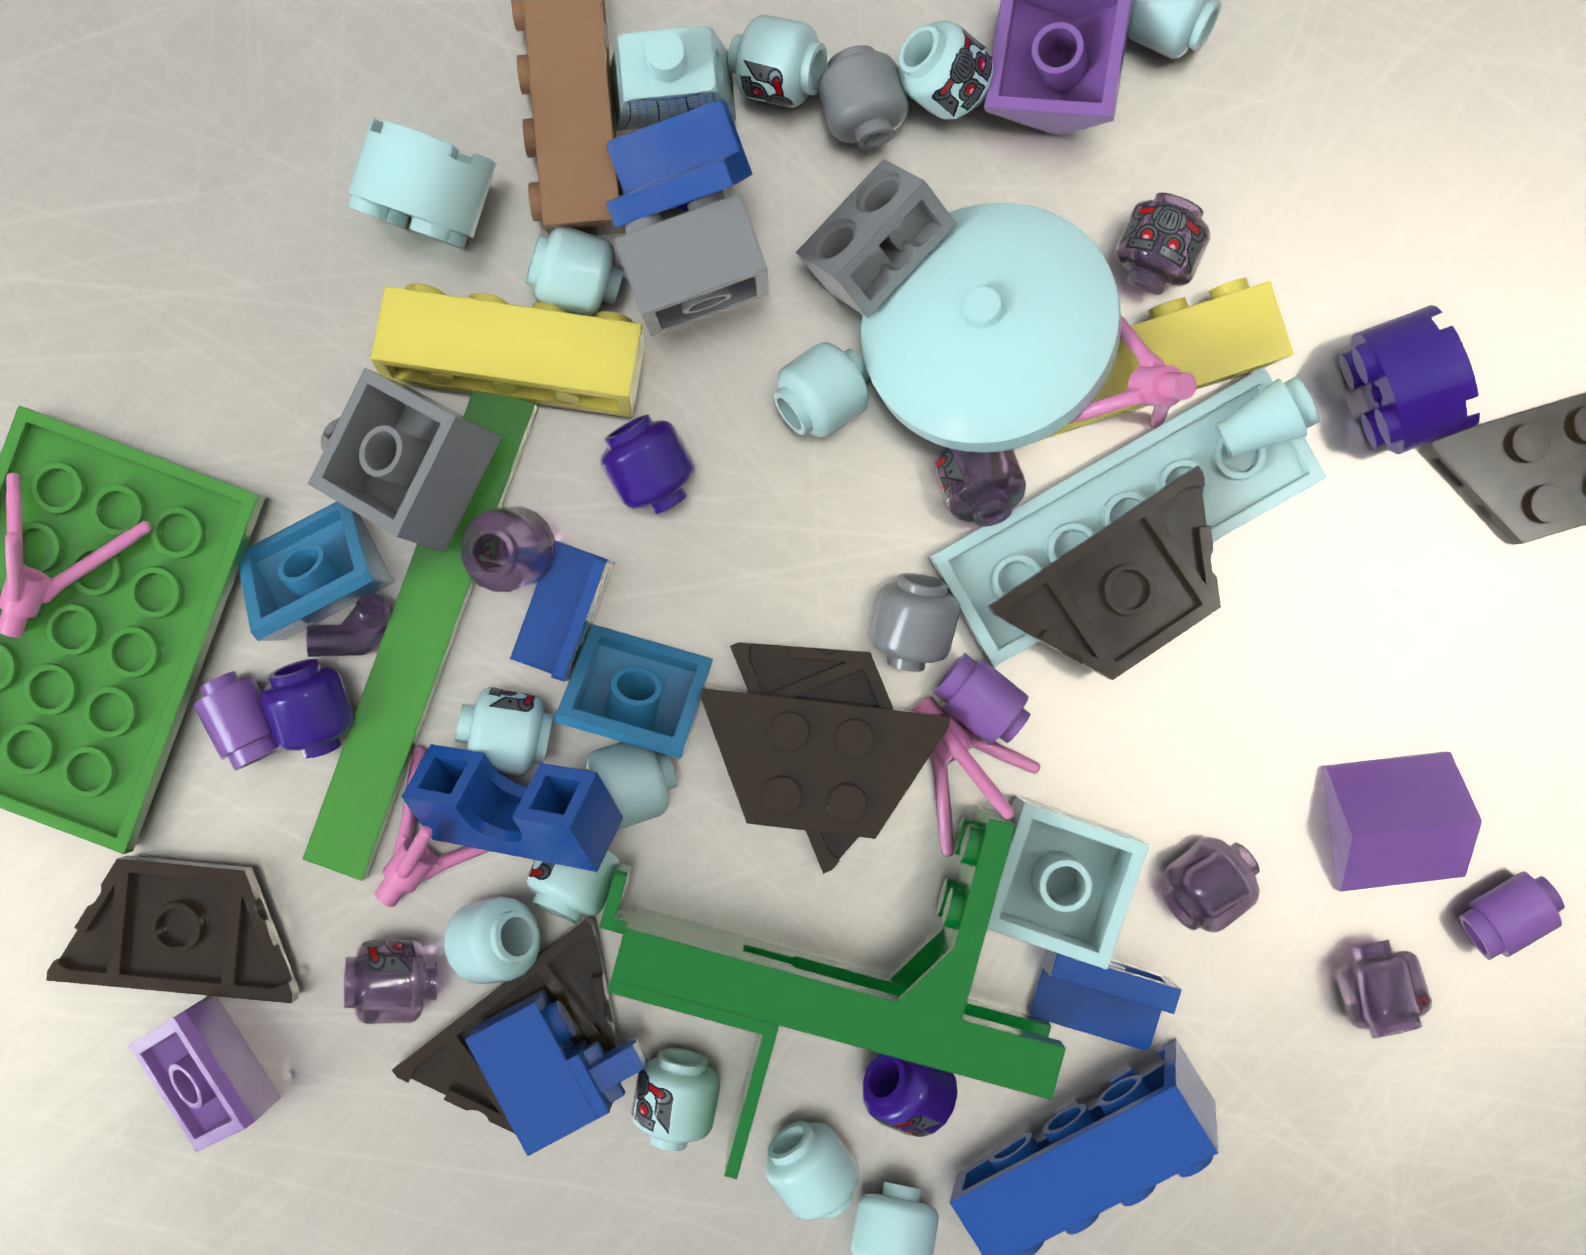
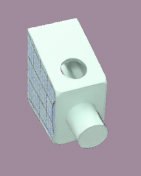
M702 25L624 33L617 36L611 62V73L618 131L641 129L663 121L672 115L684 113L688 108H697L718 99H723L727 102L732 118L736 119L732 73L728 68V50L712 27Z

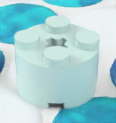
M370 117L347 193L351 195L348 208L406 228L408 218L412 217L409 229L464 249L467 238H474L497 163L474 152L472 157L461 154L459 149L454 147L455 144L389 121L384 120V122H381L376 118Z

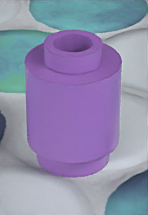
M963 653L933 690V693L944 701L941 707L988 745L993 744L998 738L1002 739L1005 743H1009L1023 728L1031 715L1023 708L1029 699L1025 692L984 659L980 658L975 661L966 653Z
M232 671L205 683L199 688L203 698L194 703L193 706L221 760L228 758L234 771L249 766L281 749L273 741L260 705L261 691L253 676L240 680L236 672Z
M1522 871L1469 902L1470 910L1460 915L1459 919L1468 937L1485 958L1491 960L1500 954L1508 958L1561 927L1562 920L1558 912L1565 909V905L1555 887L1544 876L1534 879L1527 872Z

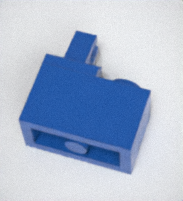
M544 989L477 1024L465 1039L527 1157L608 1114L613 1102L623 1097L626 1093L620 1082L645 1069L647 1066L646 1062H648L636 1037L606 1052L603 1051L598 1041L588 1045L585 1039L574 1045L571 1038L576 1035V1030L568 1011L559 1000L551 1003Z

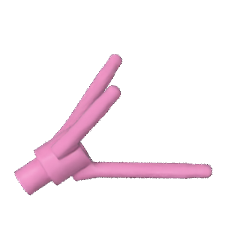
M1121 315V339L1138 358L1139 367L1132 372L1127 390L1120 394L1091 402L1069 424L1139 404L1155 406L1151 416V425L1157 428L1165 421L1170 406L1175 405L1180 400L1190 399L1195 394L1196 380L1190 373L1181 372L1175 366L1165 365L1164 361L1147 347Z
M15 472L7 474V535L5 536L7 578L0 595V608L2 609L0 633L14 638L22 637L29 618L37 617L42 603H49L64 588L148 534L152 530L151 524L148 521L140 522L59 575L50 578L43 572L27 567L23 563L20 475Z
M932 696L919 703L912 710L946 715ZM947 714L950 716L949 727L931 753L930 759L934 771L942 855L950 857L953 855L954 844L947 766L957 760L1004 819H1011L1015 814L1014 809L968 750L974 747L1033 774L1039 772L1040 764L997 742L991 745L986 744L964 725L962 726L953 716Z
M421 745L415 746L413 749L407 785L426 753L425 747ZM404 801L393 857L383 869L385 878L375 890V896L382 904L394 907L405 893L414 892L423 879L428 880L447 868L489 851L464 846L440 857L434 855L427 847L433 833L432 829L429 826H423L414 838L416 816Z

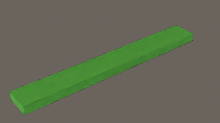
M472 392L464 417L502 436L446 551L442 552L420 544L416 545L354 715L353 726L349 729L302 858L303 860L360 881L368 877L475 580L469 576L461 559L460 544L464 531L476 516L490 510L502 508L538 409L536 404L519 398ZM501 509L490 513L494 515L483 525L478 538H471V544L477 543L478 559L480 557L484 558ZM487 516L482 517V518H479L478 520H476V521L471 525V530H472L473 526H474L477 522H479V521H480L481 519H483V518H486ZM468 556L466 562L473 570L480 569V567L477 568L473 565Z

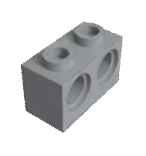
M883 159L797 250L796 254L829 293L869 318L957 223L925 180Z

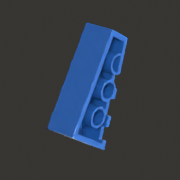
M1176 1038L1157 1049L1163 1060L1162 1062L1141 1075H1136L1132 1068L1128 1067L1109 1079L1112 1086L1105 1090L1098 1101L1087 1108L1085 1104H1078L1077 1101H1074L1056 1112V1115L1044 1126V1135L1039 1139L1035 1140L1032 1133L1025 1132L957 1174L949 1203L982 1255H1034L1043 1246L1044 1241L1064 1231L1069 1235L1079 1233L1091 1226L1098 1219L1099 1213L1119 1203H1122L1123 1206L1135 1205L1147 1198L1154 1191L1157 1184L1177 1174L1183 1178L1195 1175L1211 1163L1213 1156L1219 1153L1216 1102Z

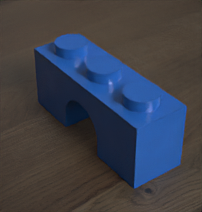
M434 744L429 746L401 796L421 825L429 826L432 829V840L598 872L624 818L598 772L540 763L528 787L511 781L499 773L485 753Z

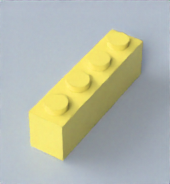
M1246 277L1239 278L1210 289L1209 293L1212 300L1189 307L1186 297L1174 299L1149 309L1150 320L1131 326L1147 347L1164 361L1165 365L1175 366L1181 372L1192 374L1196 380V390L1257 371L1264 366L1266 368L1278 364L1294 355L1271 281L1249 287ZM1121 338L1117 357L1110 375L1092 402L1120 394L1127 390L1132 372L1139 367L1138 358ZM1138 404L1087 420L1077 421L1066 425L1044 439L1149 405Z
M411 283L406 285L405 289L385 286L370 360L379 374L401 384L468 394L477 392L519 398L535 404L633 418L645 345L642 324L633 323L629 317L620 313L602 311L596 313L595 317L568 313L560 307L543 302L534 303L532 308L507 304L502 298L488 293H472L469 295V298L444 295L441 290L430 285Z

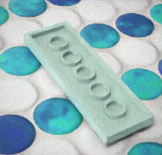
M1265 366L929 557L942 581L949 585V593L958 601L960 613L992 667H996L1040 641L996 617L987 606L1192 467L1199 466L1204 473L1205 486H1202L1206 525H1211L1213 543L1328 478L1305 437L1245 452L1233 459L1225 448L1215 424L1228 418L1273 382Z

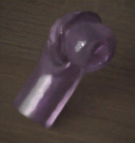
M368 593L357 600L356 606L341 625H308L306 635L308 657L363 656L370 653L383 638L393 607L384 596L377 593Z

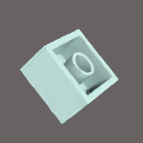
M1015 795L1011 806L1015 814L1009 820L1016 826L987 929L1107 970L1149 845L1133 835Z

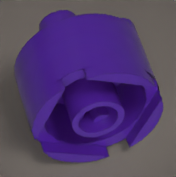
M1435 305L1426 306L1353 334L1351 350L1339 355L1340 367L1346 383L1352 390L1361 388L1369 411L1361 414V422L1364 433L1374 449L1386 445L1394 454L1400 455L1473 428L1480 421V412L1468 415L1467 400L1479 396L1470 359L1453 325L1440 330L1432 319L1443 313Z

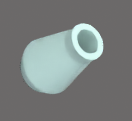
M1295 376L1285 382L1277 378L1228 418L1216 423L1215 426L1225 448L1233 459L1245 452L1308 436L1307 429L1320 423V417L1305 385L1298 376Z

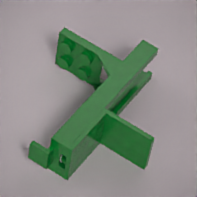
M978 805L975 806L972 819L965 817L961 819L953 848V854L959 855L960 865L955 880L945 879L937 905L936 915L942 917V927L891 976L644 908L636 907L634 911L623 909L622 904L633 866L620 863L617 866L599 928L623 934L607 993L757 1033L728 1139L724 1176L733 1179L738 1178L779 1026L1052 1100L1066 1048L1060 1040L1049 1038L1050 1023L1032 1017L1027 1013L968 998L1016 826L1009 819H1004L996 810Z

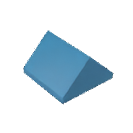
M337 501L246 548L244 555L238 563L250 633L257 641L286 640L395 583L361 516Z
M592 624L556 712L555 723L681 759L688 749L701 703V690L706 686L713 659Z

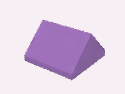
M1001 0L992 52L994 72L990 87L985 96V111L1057 136L1114 121L1133 0Z
M1450 751L1322 765L1336 888L1338 891L1466 877L1482 819Z
M217 996L205 997L129 1046L196 1152L246 1129L281 1098Z

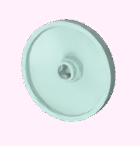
M986 203L949 212L957 224L869 318L862 314L861 346L867 372L878 394L892 414L908 429L935 444L966 452L986 453L1016 449L1035 443L1062 429L1079 416L1094 400L1110 375L1117 357L1122 328L1121 308L1112 271L1098 247L1083 231L1066 219L1047 210L1017 203Z

